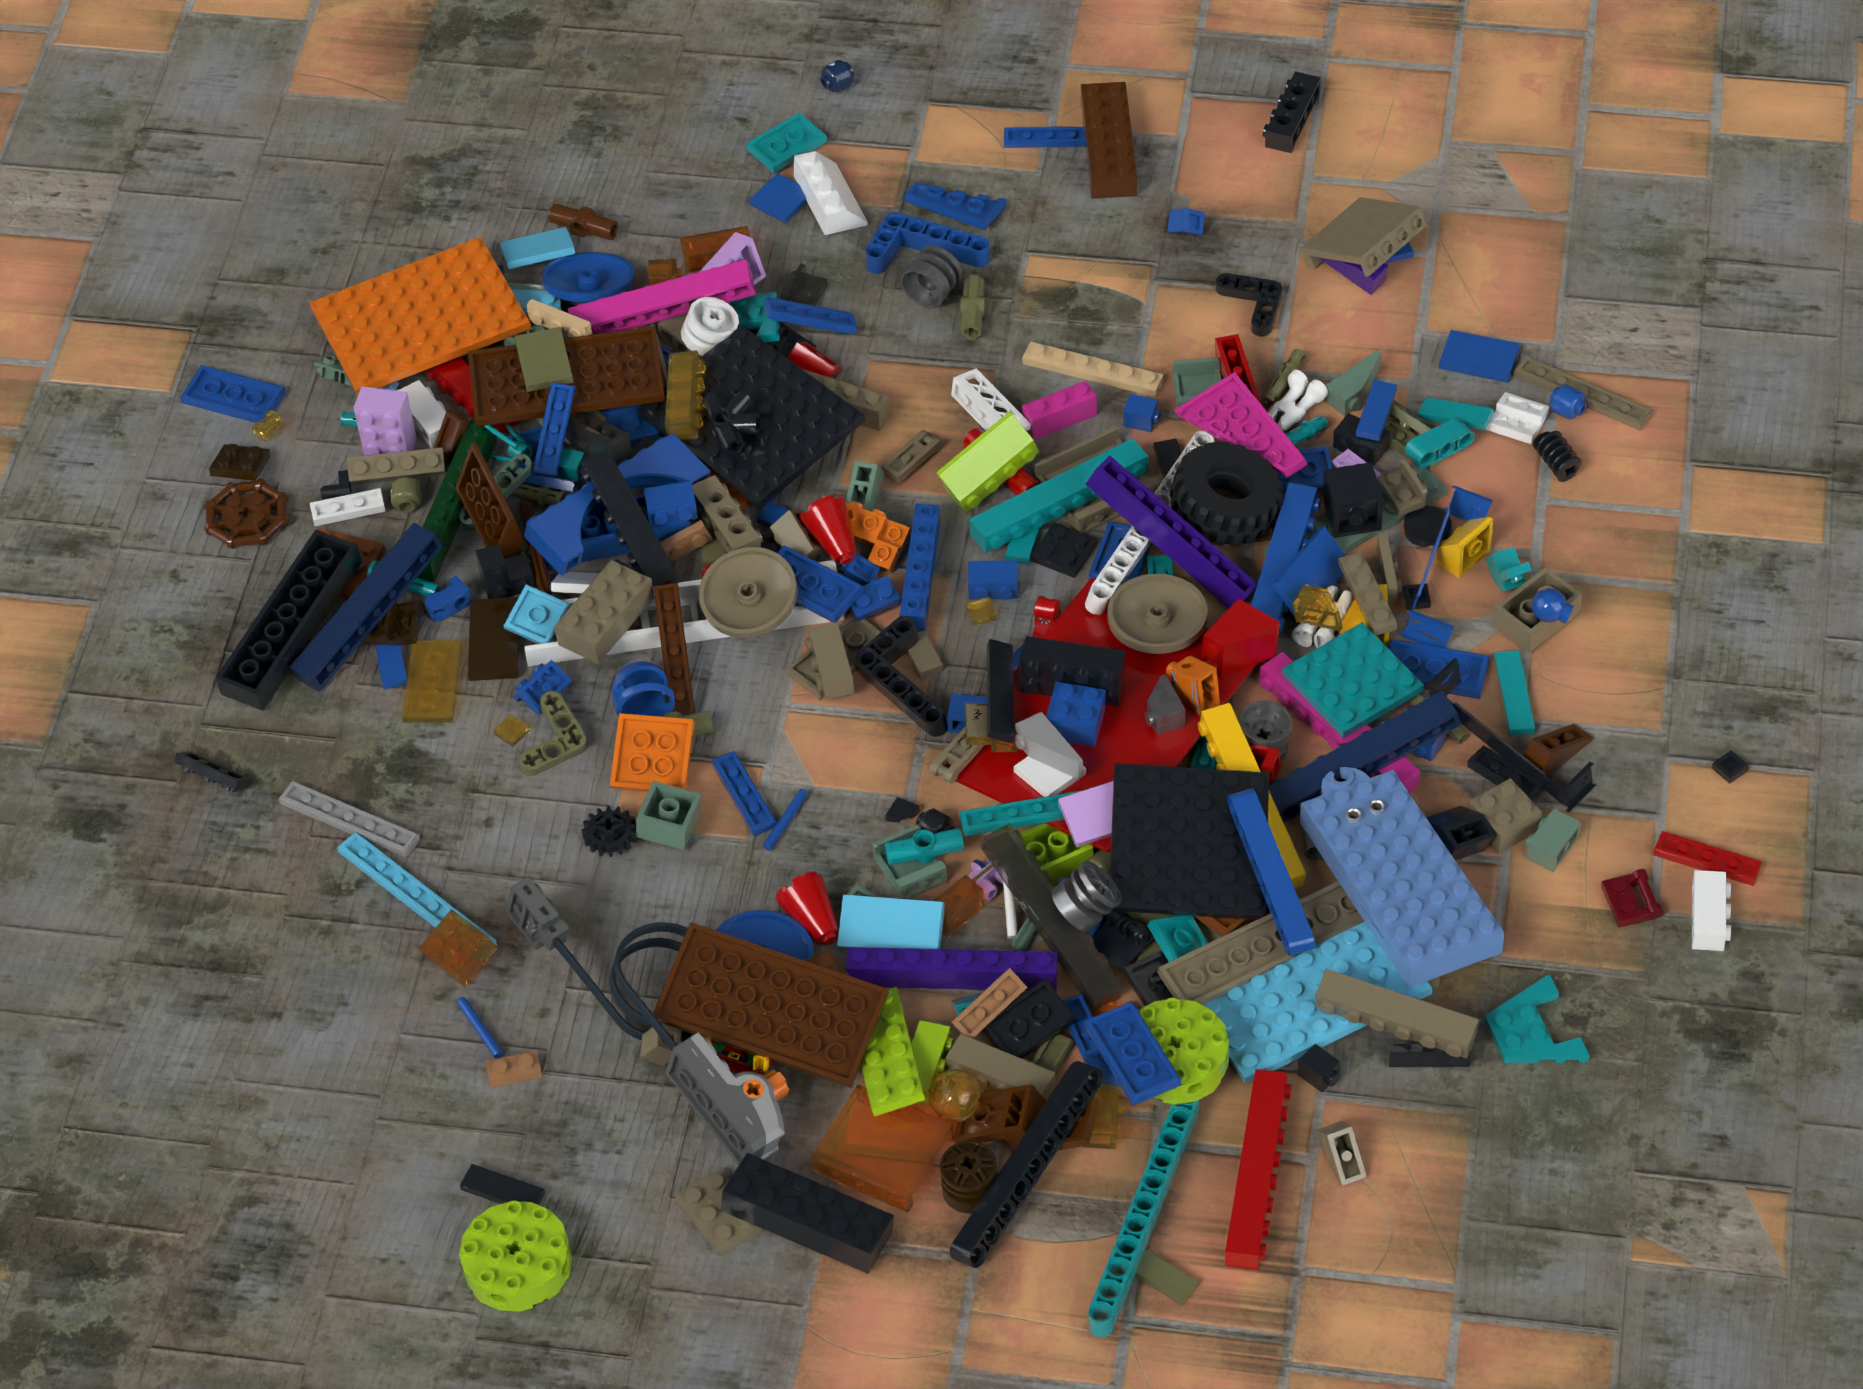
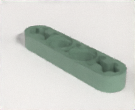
M525 454L514 456L494 476L498 487L501 479H511L508 487H499L505 500L533 472V463ZM519 463L525 464L526 468H518L517 465ZM510 471H512L514 474H516L517 477L514 478L513 475L510 473ZM463 506L459 512V519L465 527L473 529L475 526L472 520L467 518L468 512L465 506Z

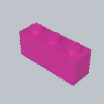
M1087 381L1022 405V414L1031 423V429L1028 430V433L1033 440H1036L1096 416L1097 396Z

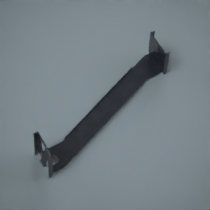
M1455 658L1451 660L1424 686L1425 689L1429 688V695L1437 694L1443 690L1447 696L1461 683L1458 660ZM1453 671L1448 681L1440 685ZM1451 702L1458 713L1460 724L1504 759L1544 783V791L1548 792L1561 804L1567 806V812H1570L1596 786L1593 784L1591 767L1594 763L1589 762L1564 787L1545 777V773L1457 702Z

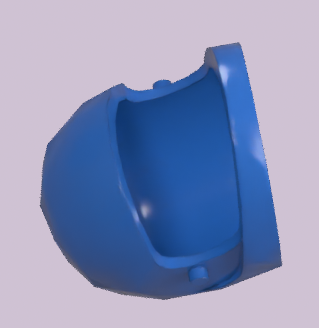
M637 659L625 664L617 672L612 685V702L618 716L619 713L663 717L666 713L672 712L675 707V694L668 687V679L664 671L653 662ZM665 694L670 697L668 703L665 700Z

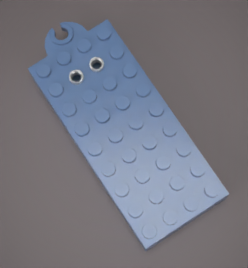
M1340 767L1341 778L1346 780L1344 782L1336 781L1332 771L1327 773L1322 780L1321 796L1301 803L1300 824L1406 986L1410 988L1501 954L1503 952L1504 931L1394 770L1370 778L1366 773L1356 768Z

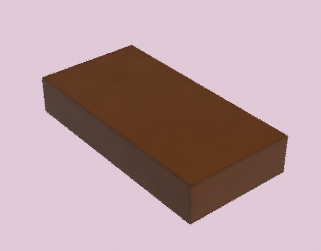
M446 410L434 448H443L445 450L447 463L452 462L468 423L466 419L453 410Z

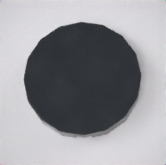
M1425 505L1421 509L1407 513L1403 524L1405 537L1412 544L1419 547H1427V545H1433L1434 547L1446 512L1438 507ZM1450 516L1448 517L1440 542L1451 536L1452 521Z

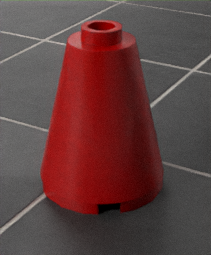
M838 494L839 498L834 499L832 495H829L808 505L809 511L805 514L801 511L799 517L835 563L844 565L854 560L857 550L844 496Z
M811 871L801 874L792 879L793 885L789 888H786L785 885L780 888L775 898L778 905L792 919L801 924L817 944L826 946L837 939L839 928L823 877L820 873L818 875L817 872Z

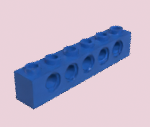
M915 504L899 617L908 616L912 618L917 632L923 630L926 632L941 527L940 505Z

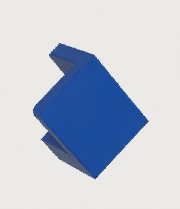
M1188 208L1170 210L1168 233L1183 232L1195 236L1202 235L1205 212Z

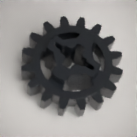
M607 806L606 811L598 808L597 815L590 813L588 815L589 821H583L582 836L585 846H590V852L592 853L598 850L601 857L605 852H608L610 857H613V852L616 851L622 855L623 848L630 850V842H636L634 816L630 817L628 810L621 813L619 806L615 811L611 810L610 806Z

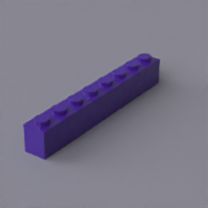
M1110 455L1096 468L1085 485L1228 609L1238 599L1245 602L1257 587L1258 583Z
M848 947L846 975L884 988L986 990L1010 968L1027 986L1024 991L1030 990L1045 978L1057 991V952Z

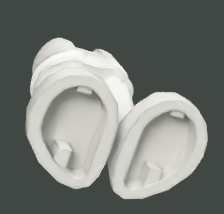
M1293 370L1289 374L1287 379L1290 387L1289 391L1267 411L1276 423L1278 422L1277 425L1284 433L1305 417L1306 410L1322 402L1328 396V389L1321 381L1315 379L1309 384L1305 374L1299 370ZM1304 395V397H1303V398L1298 402V404L1295 406V402H1296L1301 396Z
M1329 586L1317 600V607L1324 610V616L1327 613V620L1317 632L1316 630L1322 619L1316 622L1309 620L1298 625L1292 633L1295 642L1303 647H1310L1314 641L1316 648L1334 639V631L1338 623H1342L1352 604L1353 593L1344 590L1338 602H1335L1338 595V587Z

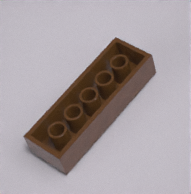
M1126 82L1081 84V111L1091 199L1137 196V172Z

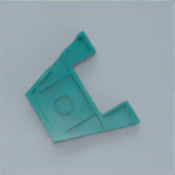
M761 292L729 303L738 314V327L742 325L746 329L760 328L757 337L764 342L779 341L778 329H780V324L778 321L768 319L764 306L767 297L779 299L776 292Z
M1550 975L1543 977L1485 1015V1024L1504 1064L1539 1063V1060H1554L1555 1063H1565L1566 1060H1579V1063L1589 1062L1590 1056L1581 1037L1557 1044L1553 1043L1536 1008L1537 1005L1559 998V992Z

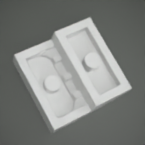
M1505 392L1497 402L1496 411L1486 430L1532 444L1545 421L1550 406Z

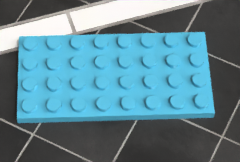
M1363 922L1315 945L1314 949L1305 951L1289 961L1277 965L1269 972L1255 976L1247 984L1241 987L1237 986L1228 991L1227 994L1215 998L1203 1006L1213 1010L1225 1024L1229 1039V1061L1246 1085L1254 1080L1255 1069L1275 1071L1301 1058L1315 1043L1322 1048L1367 1026L1360 1022H1349L1344 1017L1336 1014H1325L1318 1008H1315V995L1326 969L1419 1000L1431 995L1432 987L1426 981L1408 988L1366 923Z

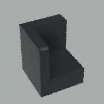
M348 470L338 471L339 484L320 488L322 500L352 494Z

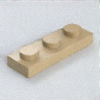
M533 299L526 305L529 321L536 325H541L548 329L561 327L562 334L568 337L592 335L591 323L589 321Z

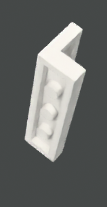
M977 368L953 377L952 397L985 431L1009 411L1026 431L1031 429V423ZM975 378L980 384H971L968 380ZM980 393L991 394L993 399L982 397ZM994 406L1005 408L1007 413L996 411Z

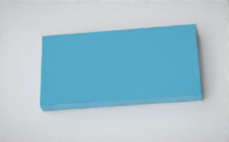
M843 895L837 946L842 948L940 949L945 903Z

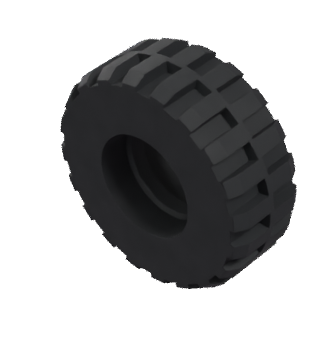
M1211 442L1203 447L1198 446L1182 458L1181 463L1178 464L1170 489V503L1172 509L1207 540L1215 542L1217 545L1230 544V546H1239L1242 543L1246 545L1254 542L1256 538H1262L1272 528L1282 503L1283 486L1277 471L1273 470L1271 463L1267 459H1263L1258 452L1251 451L1246 446L1240 444L1233 445L1230 442L1216 444ZM1218 488L1231 491L1241 499L1223 497L1212 489Z

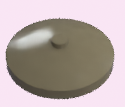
M759 547L736 549L718 558L707 569L699 588V602L707 621L719 632L737 638L757 637L776 629L791 614L798 595L797 581L789 563L776 552Z
M1167 574L1142 575L1125 582L1113 593L1108 604V624L1114 636L1124 645L1134 650L1151 654L1172 653L1190 646L1202 635L1207 624V603L1202 593L1193 584L1182 578Z

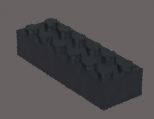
M746 1153L722 1191V1212L869 1274L892 1235L893 1214L749 1153Z

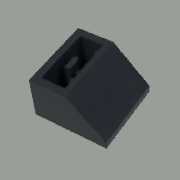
M1463 806L1426 817L1454 860L1484 851L1496 837L1484 814Z

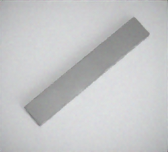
M292 781L278 798L281 805L349 834L357 832L368 842L405 858L409 856L420 841L419 834L295 781Z

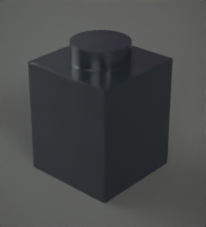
M1315 1043L1298 1060V1076L1320 1092H1323L1329 1086L1332 1087L1338 1082L1340 1078V1061Z

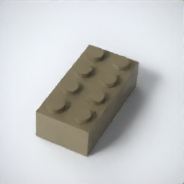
M611 560L554 626L558 645L599 664L655 598L652 579Z

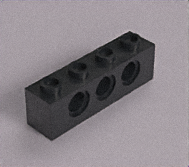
M1295 71L1291 80H1287L1285 93L1280 94L1278 107L1272 110L1270 123L1266 124L1263 129L1265 147L1287 153L1292 152L1320 95L1321 77Z

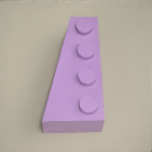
M737 232L731 236L700 271L724 266L735 261L747 260L752 271L754 285L766 277L753 239Z

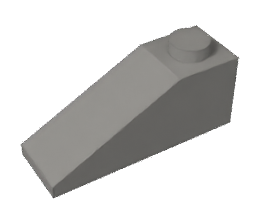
M1042 712L1015 724V744L1020 750L1023 749L1030 758L1076 779L1083 777V760Z

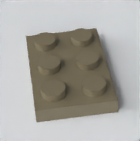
M718 1168L676 1194L675 1200L721 1257L764 1229L721 1211L722 1191L727 1185L729 1178Z

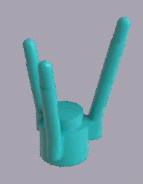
M508 423L505 427L518 441H512L492 426L485 425L486 429L509 444L508 453L510 457L491 454V459L509 462L518 454H525L531 459L533 446L528 444Z

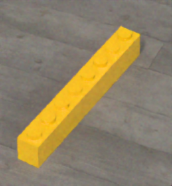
M1227 703L1201 711L1198 729L1201 736H1205L1208 741L1207 749L1210 757H1215L1216 769L1261 772L1231 704ZM1269 792V827L1294 888L1304 886L1306 872Z

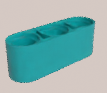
M1453 418L1411 439L1405 446L1404 451L1420 468L1424 469L1468 447L1473 442L1475 434L1459 418Z

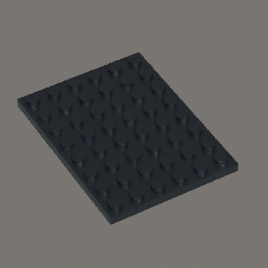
M742 325L737 327L730 337L719 342L663 387L665 401L642 404L636 409L639 417L667 437L674 433L711 472L758 508L764 506L866 421L863 413ZM712 391L721 392L726 404H728L742 391L748 394L754 401L755 407L749 413L760 414L761 430L757 434H741L745 443L741 453L736 455L726 454L702 402L707 393Z

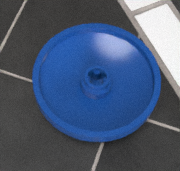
M583 252L560 257L549 263L542 273L543 286L549 294L572 302L589 303L601 298L615 296L628 292L635 284V269L629 261L613 254L600 252Z
M766 910L748 911L729 918L716 929V931L813 963V944L809 934L801 924L784 914Z

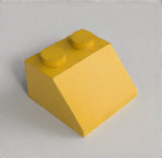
M1489 516L1472 519L1463 526L1457 527L1448 539L1442 540L1436 550V563L1457 578H1460L1491 551L1493 518Z

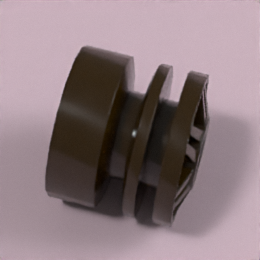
M969 1140L958 1142L945 1151L940 1162L943 1198L949 1207L954 1210L972 1214L998 1175L996 1156L989 1147L981 1142Z

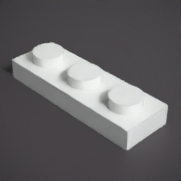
M380 488L310 503L314 526L386 512Z

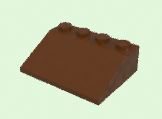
M473 443L470 446L455 488L485 547L499 544L504 559L520 555L525 546V538L520 532L515 518L477 444Z

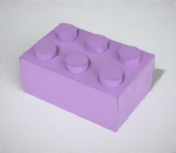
M362 386L353 408L364 455L413 451L417 437L408 393Z

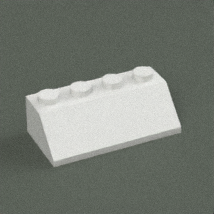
M816 151L794 156V178L802 188L806 201L824 235L868 225L863 212L835 162Z

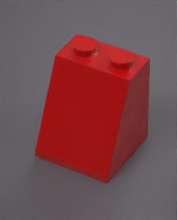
M1238 599L1204 634L1201 661L1215 667L1217 677L1222 679L1271 659L1277 654L1280 622L1243 600Z

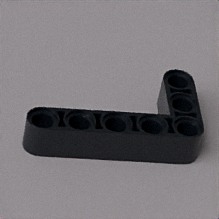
M901 616L895 619L857 653L856 662L861 675L926 733L935 737L941 736L948 727L941 707L892 665L911 649L919 639L912 618Z

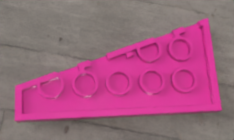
M1235 372L1174 410L1178 417L1223 442H1230L1233 445L1240 444L1246 446L1251 451L1258 452L1263 459H1267L1271 463L1273 470H1276L1285 477H1289L1307 465L1302 454Z

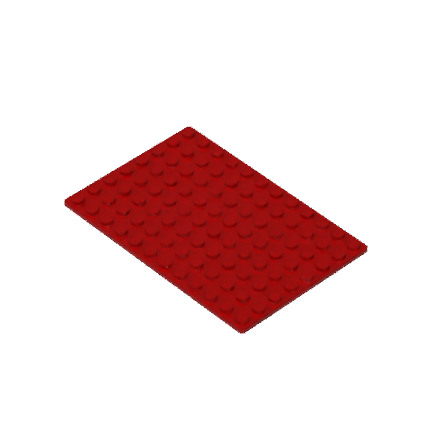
M1091 578L1042 638L1125 650V685L1120 705H1105V713L1096 746L1091 747L1069 743L1083 760L1086 775L1059 794L1087 790L1112 782L1114 763L1178 767L1201 737L1198 729V722H1200L1201 716L1180 699L1185 708V726L1157 735L1153 727L1147 725L1144 713L1147 712V700L1162 675L1167 676L1173 687L1172 677L1166 673L1167 666L1171 662L1179 663L1188 656L1201 660L1203 636L1209 628L1205 627L1202 635L1193 644L1179 651L1151 654L1134 650L1120 642L1112 633L1108 624V608L1103 614L1099 615L1092 614L1086 609L1085 601L1096 578ZM1020 665L1013 672L1014 736L1016 723L1040 712L1046 717L1051 701V696L1020 692ZM1256 665L1222 679L1217 677L1220 705L1227 704ZM991 738L959 773L956 782L1003 804L1043 797L1014 773V766L1028 757L1023 749L1020 750L1016 746L1014 739L1012 743H1007ZM948 763L945 765V767H947V768H949V767L951 766V765L948 764ZM1065 819L1045 823L1071 835ZM1111 836L1088 844L1105 852H1110Z

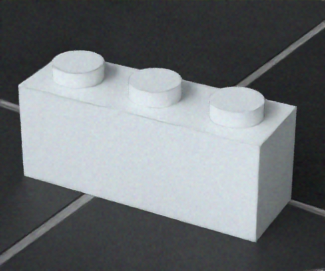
M418 380L398 391L408 393L414 427L432 449L434 448L446 410L440 400H435L431 389L428 386L425 387Z
M1694 870L1692 882V949L1724 951L1725 941H1730L1731 925H1726V919L1730 920L1731 904H1726V898H1730L1731 883L1726 882V872Z

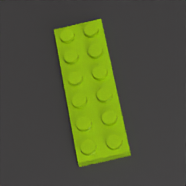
M897 987L889 989V995L861 1063L874 1117L926 1100Z

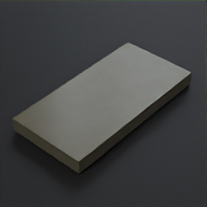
M851 615L839 625V630L851 673L854 674L859 669L856 662L857 653L881 631L865 619L857 622L854 616ZM807 651L785 668L787 676L821 700L824 698L823 690L818 691L815 676H818V671L813 672L810 657H813V653H808Z

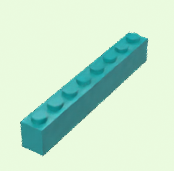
M1132 438L970 518V536L984 553L998 549L1011 540L1018 539L1023 534L1040 528L1042 525L1060 518L1064 514L1080 508L1096 498H1100L1085 484L1096 468L1109 455L1136 478H1140L1149 472L1148 455Z

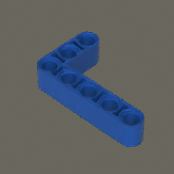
M894 212L884 218L866 248L867 270L873 274L885 272L901 246L921 251L929 245L947 250L958 262L974 267H984L990 262L989 241L979 235Z

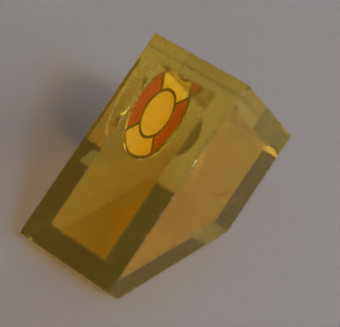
M1305 584L1292 603L1296 622L1341 631L1343 627L1339 611L1328 589Z

